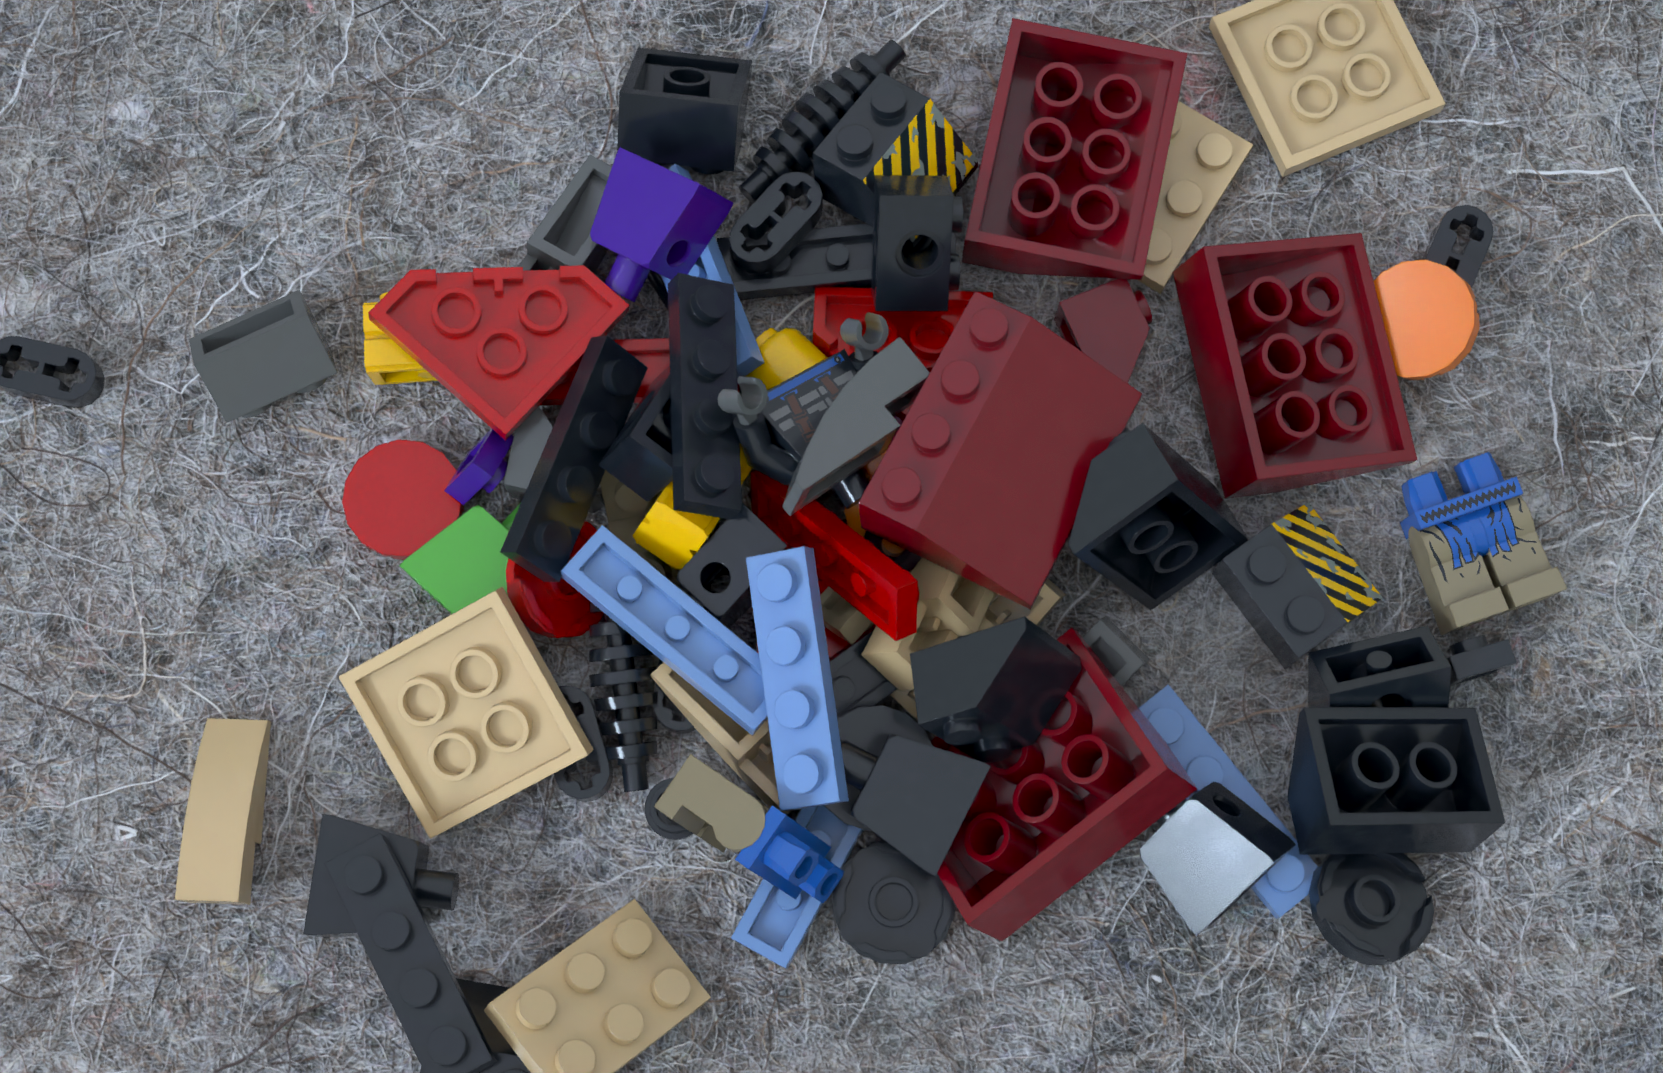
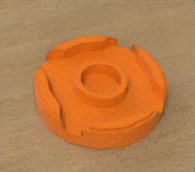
M1429 260L1403 261L1381 272L1374 280L1398 377L1407 380H1425L1423 378H1431L1437 374L1442 375L1455 369L1470 353L1480 329L1479 313H1477V303L1471 286L1448 266Z

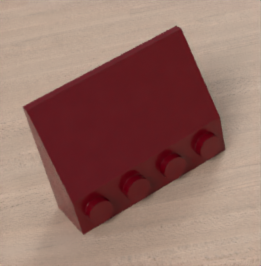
M1012 18L964 240L961 262L1016 274L1142 280L1188 53Z
M1362 233L1203 246L1173 271L1225 499L1287 491L1406 465L1418 460Z
M975 291L858 502L861 528L1031 610L1072 532L1091 460L1106 450L1109 443L1116 436L1124 432L1141 400L1142 393L1033 317Z
M1072 627L1056 640L1080 657L1081 671L1033 745L1013 750L1012 755L1003 761L986 763L991 767L937 872L967 925L999 941H1004L1197 790V787L1164 739L1081 635ZM937 736L931 740L934 747L972 758Z

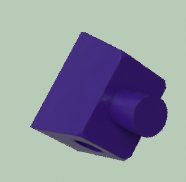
M620 147L615 156L590 231L593 242L618 254L604 283L615 293L635 302L650 270L670 280L678 273L688 275L734 203L689 178Z

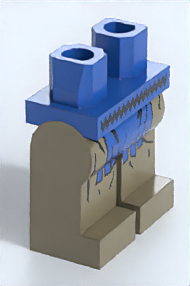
M1490 452L1467 459L1454 466L1464 492L1462 496L1448 500L1437 471L1412 478L1401 485L1409 516L1401 521L1400 525L1405 538L1409 539L1411 552L1441 636L1488 620L1497 615L1542 601L1567 589L1558 566L1552 568L1535 531L1531 512L1526 502L1520 496L1523 494L1517 476L1504 480Z
M692 754L689 755L654 806L667 817L724 853L727 848L738 855L735 858L736 861L794 899H797L801 891L804 890L821 903H824L843 877L844 871L825 858L831 846L773 805L769 809Z

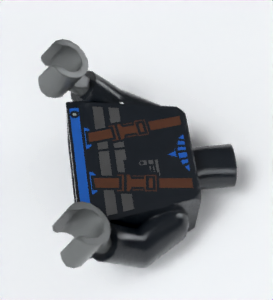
M866 313V331L863 337L862 325L859 320L848 318L842 323L840 327L842 339L846 344L855 347V352L850 355L843 349L769 390L766 389L765 384L760 379L739 376L737 381L742 390V397L737 390L723 389L719 393L717 400L720 408L727 413L737 414L733 424L746 462L751 468L783 485H790L793 474L827 409L852 377L872 357L878 354V352L873 350L882 347L886 342L889 328L886 320L881 315ZM862 467L833 487L846 509L858 504L871 477L865 468Z

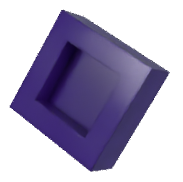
M491 428L467 453L444 491L463 505L481 488L488 493L492 492L506 474L508 462L504 460V457L512 446L514 436L511 434L505 441Z

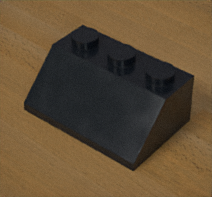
M1142 422L1133 430L1116 436L1109 443L1106 450L1091 460L1068 546L1076 557L1145 607L1152 610L1219 563L1249 539L1216 486Z
M1304 707L1299 713L1287 797L1300 855L1472 852L1505 824L1476 708Z

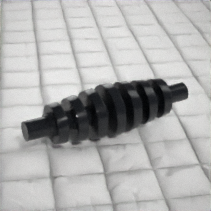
M889 40L874 56L860 52L850 60L852 69L841 66L832 73L833 82L824 79L814 86L813 92L815 96L805 93L796 102L798 112L790 110L782 119V126L786 132L775 128L767 138L773 152L761 146L753 155L756 170L739 186L741 193L750 202L754 203L783 174L790 173L791 171L806 174L814 169L811 161L813 159V152L880 72L890 77V72L906 57L902 47L895 41Z
M590 602V613L603 612ZM604 613L605 623L589 625V638L606 636L607 647L589 650V662L609 660L610 672L589 675L590 687L612 685L613 697L593 700L596 711L615 709L616 721L599 723L602 736L618 734L619 745L605 747L608 760L617 759L618 765H621L624 792L649 789L646 761H649L648 755L657 754V741L643 742L642 731L657 729V716L641 718L639 706L658 704V691L638 694L636 682L653 680L651 673L657 668L635 669L634 657L653 655V653L642 644H632L631 635Z

